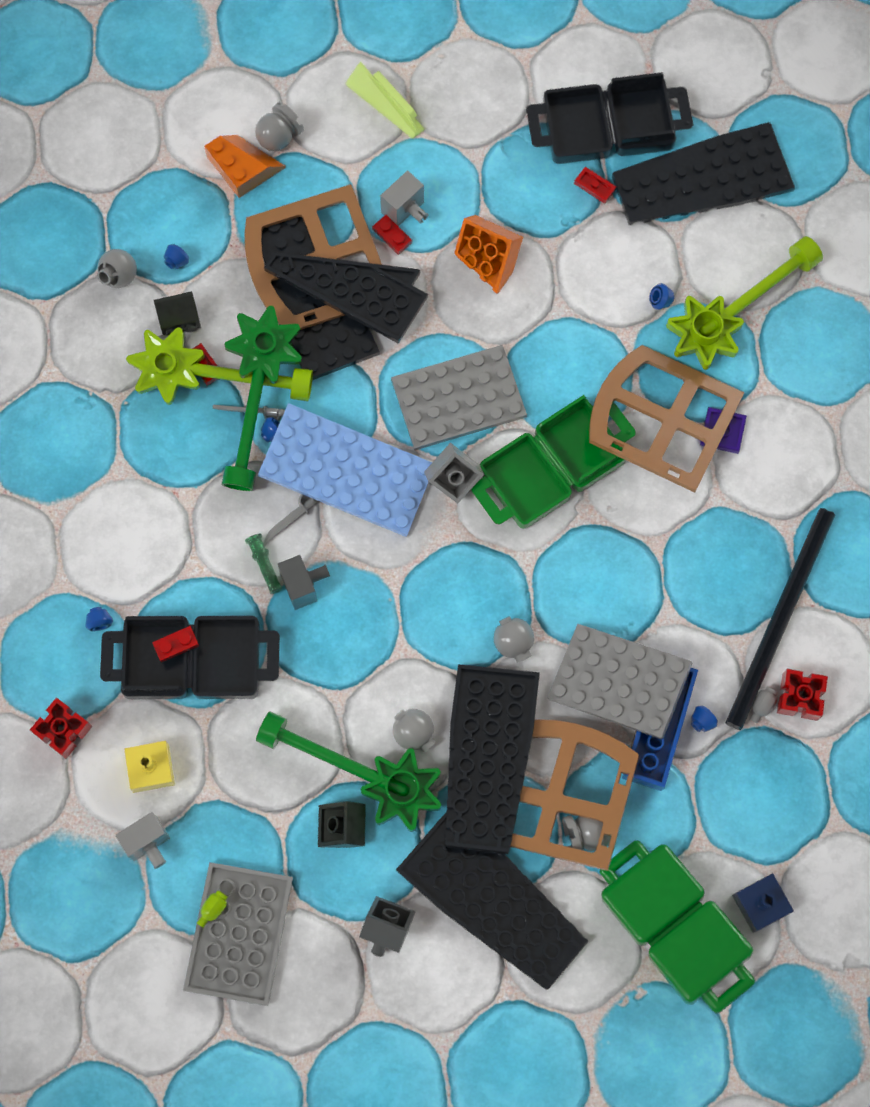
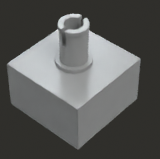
M408 170L380 195L381 213L384 216L387 215L398 226L410 215L420 224L428 217V213L420 208L424 203V185Z
M449 443L424 471L428 482L457 504L484 475L480 465L452 443Z
M150 812L115 835L127 856L133 861L146 854L154 869L166 863L157 847L169 840L170 837L153 812Z

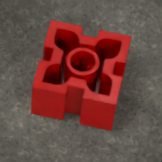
M786 669L782 673L780 690H785V693L779 697L777 713L794 716L797 712L802 713L801 718L818 721L823 716L825 700H820V697L826 693L828 676L811 673L808 677H803L802 671ZM800 691L806 696L805 698L800 697Z
M56 697L46 709L49 715L44 720L40 717L30 728V731L46 744L51 740L49 746L67 759L76 747L73 743L76 738L83 739L93 726L76 712L71 716L73 711ZM60 725L64 726L63 731H59L58 727Z

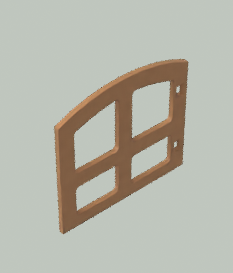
M351 184L246 217L244 233L245 252L251 279L266 309L268 306H274L279 325L298 324L300 330L344 316L345 314L328 305L298 315L292 314L271 284L272 281L279 278L264 271L262 255L263 228L296 217H302L315 252L304 256L339 260L362 252L366 255L368 263L382 265ZM345 203L358 238L339 245L330 246L317 211ZM315 314L317 319L305 322L304 317Z
M641 345L624 357L603 382L591 413L589 443L695 493L744 392ZM646 363L684 381L670 409L623 389L621 386L637 369ZM699 388L726 400V404L713 429H708L684 416ZM613 401H618L662 423L648 452H643L607 434L608 417ZM676 431L684 432L705 443L690 473L662 460ZM612 443L622 447V451L611 447ZM671 470L679 474V478L668 474V471Z
M537 719L534 722L532 738L561 739L562 743L549 788L543 791L526 786L522 787L520 802L542 808L535 836L530 838L513 834L511 847L608 871L639 754L619 740L593 728L558 720ZM578 744L591 747L620 764L610 802L607 805L563 795ZM621 774H628L625 786L619 784ZM559 812L603 822L595 852L591 853L550 842L556 816ZM605 835L611 836L609 847L602 846Z

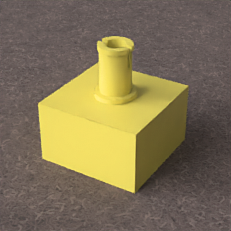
M166 741L124 748L129 785L133 793L175 786L170 749Z

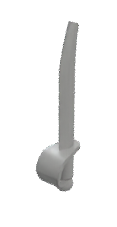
M213 405V409L246 411V407ZM266 406L258 410V413H263L265 419L273 417L277 421L283 417L285 412L284 409L268 408Z
M301 494L298 500L299 507L269 531L263 546H266L272 538L303 513L308 515L309 512L307 510L318 501L309 498L302 504L301 498L305 495Z

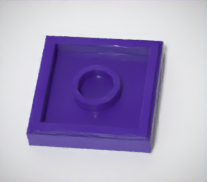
M708 407L704 427L713 429L722 410ZM734 413L717 447L718 450L739 454L747 415ZM700 441V445L705 446V443Z

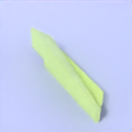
M360 62L346 81V85L409 137L415 138L422 133L424 127L415 119L417 117L415 110L379 71L372 76L363 63Z

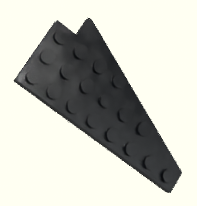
M274 252L264 266V271L397 344L400 343L428 298L427 293L413 286L420 275V270L414 268Z

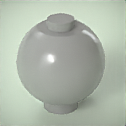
M109 250L99 259L97 277L104 285L113 288L125 287L136 276V262L131 254L124 250Z
M510 616L500 620V625L496 627L493 636L496 649L505 657L515 658L517 663L531 657L532 655L529 650L534 644V633L531 626L520 618L511 619Z
M419 709L401 710L394 717L396 721L393 724V735L401 747L405 749L412 748L413 750L421 749L424 753L436 742L432 738L434 733L433 722L424 711Z

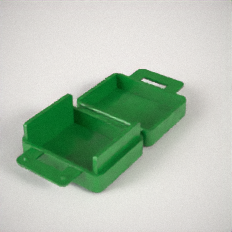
M582 395L539 423L535 429V437L529 433H524L481 461L480 467L484 475L473 486L471 491L495 524H502L512 517L520 528L526 529L569 501L572 493L570 486L575 491L582 492L625 463V459L589 443V425L593 406L586 399L585 395ZM613 401L609 415L621 431L614 435L607 426V434L625 443L635 436L636 431ZM612 443L611 447L616 448L620 451H622L623 449L622 447L614 443ZM489 487L505 507L502 510H499L486 492V489Z
M635 840L611 858L608 871L600 869L601 876L609 884L603 889L601 894L603 903L638 945L645 946L649 944L651 946L648 951L649 959L686 1004L692 1005L702 998L713 1012L720 1013L755 984V978L743 965L753 954L752 945L714 901H707L702 905L700 901L704 898L703 887L667 845L661 844L649 852L640 841ZM634 856H637L640 861L618 877L615 871ZM733 972L739 980L717 997L712 989Z

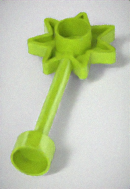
M808 236L802 237L789 247L791 258L725 309L722 296L716 297L706 307L692 296H687L684 302L685 315L669 318L666 324L667 329L681 337L674 355L682 357L695 353L704 370L709 369L715 353L735 357L739 348L731 335L742 328L744 320L734 316L797 268L808 272L823 260V253L818 244Z
M180 327L176 328L165 340H162L150 330H145L146 351L126 357V361L131 366L142 372L135 386L137 393L143 394L158 388L167 405L173 403L178 387L194 390L200 388V384L195 376L250 384L252 380V374L246 378H241L239 376L240 369L198 364L204 359L205 355L200 349L184 348V332ZM295 368L293 377L278 375V382L276 384H272L265 376L263 385L291 389V399L309 401L313 370Z

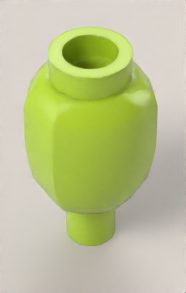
M219 890L216 893L210 894L201 908V917L197 924L204 928L208 921L215 920L225 909L228 896Z

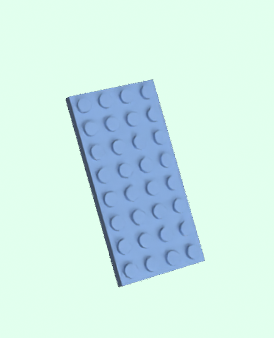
M288 403L258 476L407 537L428 484L424 471L432 462Z

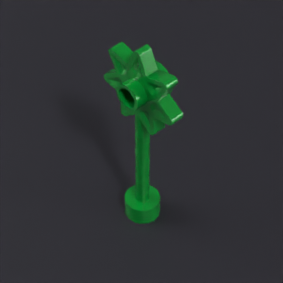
M268 306L259 321L239 313L237 315V322L242 335L230 339L224 344L226 351L242 357L239 376L246 378L252 374L235 466H225L221 484L224 487L235 490L253 491L256 472L247 468L265 376L272 384H276L278 382L280 364L298 365L301 363V355L290 345L300 332V326L298 324L278 325L274 306Z
M271 711L267 713L256 736V742L274 749L278 742L281 741L370 782L361 787V794L379 802L375 817L377 825H382L398 816L406 828L413 832L416 829L419 810L439 811L441 809L440 801L429 790L440 777V769H418L415 752L412 748L407 749L397 765L381 756L375 757L376 771L286 730L287 719Z

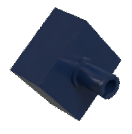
M773 873L732 895L752 933L794 912Z

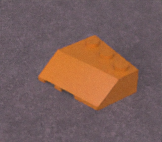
M238 135L219 136L204 146L207 158L238 198L286 168L285 165Z
M477 215L469 216L463 220L454 254L466 266L480 275L479 278L483 282H487L492 287V290L498 294L514 271L523 236Z

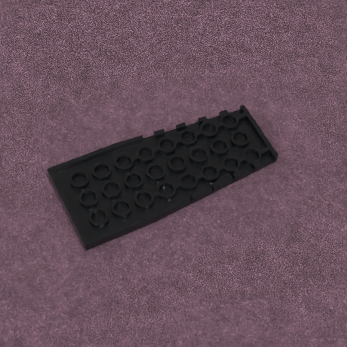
M770 122L718 135L615 171L612 174V179L629 225L644 221V223L651 222V219L657 218L668 219L670 216L678 214L684 216L688 215L689 212H706L711 208L722 209L743 205L791 192L795 189Z
M296 217L262 229V255L265 265L274 252L308 255L315 252L302 217ZM281 279L271 282L282 302L294 315L326 305ZM315 314L304 317L305 322L317 319ZM346 315L302 329L291 342L292 347L301 355V368L313 370L312 380L380 355L370 328Z
M458 664L450 722L445 841L447 848L509 854L533 737L540 672Z
M446 811L397 867L396 871L445 915L545 990H548L588 943V939L561 914L557 907L532 884L526 875L505 854L447 848L445 845Z

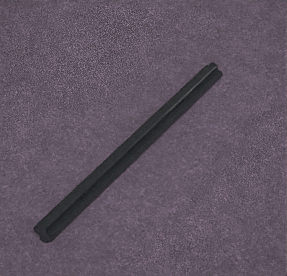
M825 508L818 510L725 724L737 730H741L744 726L835 517L833 512L827 511Z

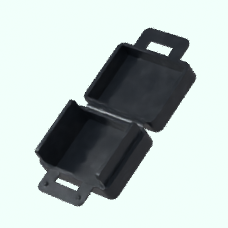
M663 72L612 78L611 83L607 86V91H602L601 86L598 84L549 89L544 92L543 103L531 104L526 108L532 145L534 147L550 146L552 159L557 164L608 158L611 154L612 144H615L616 152L620 156L669 151L674 148L676 142L675 131L693 127L686 88H667ZM677 98L681 119L673 120L669 99ZM539 114H545L548 135L542 136Z
M126 616L124 631H106L102 634L100 678L106 682L121 681V692L127 699H184L188 695V688H192L193 694L198 699H254L259 692V681H275L279 677L280 635L277 631H260V624L255 616H199L195 619L194 625H190L188 619L184 616ZM191 626L199 646L161 662L152 642ZM114 643H123L122 669H113ZM259 643H267V669H259Z

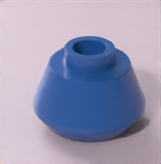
M176 244L167 246L164 254V263L169 268L179 269L189 263V257L181 247Z
M663 283L657 284L650 292V304L657 310L671 306L674 302L673 291Z
M273 417L266 418L261 428V436L268 443L272 442L280 424Z
M94 607L90 609L86 616L85 627L89 631L104 630L112 625L113 618L106 609Z
M697 706L691 716V725L698 732H707L717 727V718L705 706Z

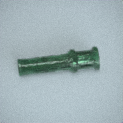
M262 534L252 535L245 540L252 551V559L257 561L270 594L278 593L282 590V587L268 557L269 550L265 548L262 542Z

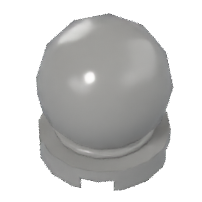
M280 102L272 107L273 113H268L261 117L255 128V135L259 144L269 151H279L285 148L292 140V135L298 136L304 131V126H299L296 121L299 117L286 104L281 106Z
M571 815L563 817L564 835H569L572 844L568 847L579 850L585 849L590 852L596 851L603 822L580 816L576 820ZM604 836L602 846L607 847L609 845L611 836Z

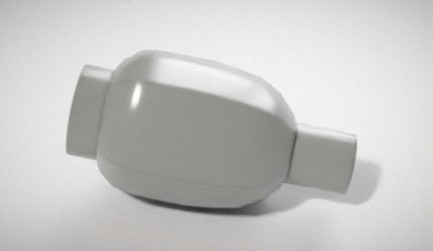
M770 687L759 691L752 705L754 713L750 718L751 721L758 723L761 717L767 716L773 710L777 703L776 695L778 692Z

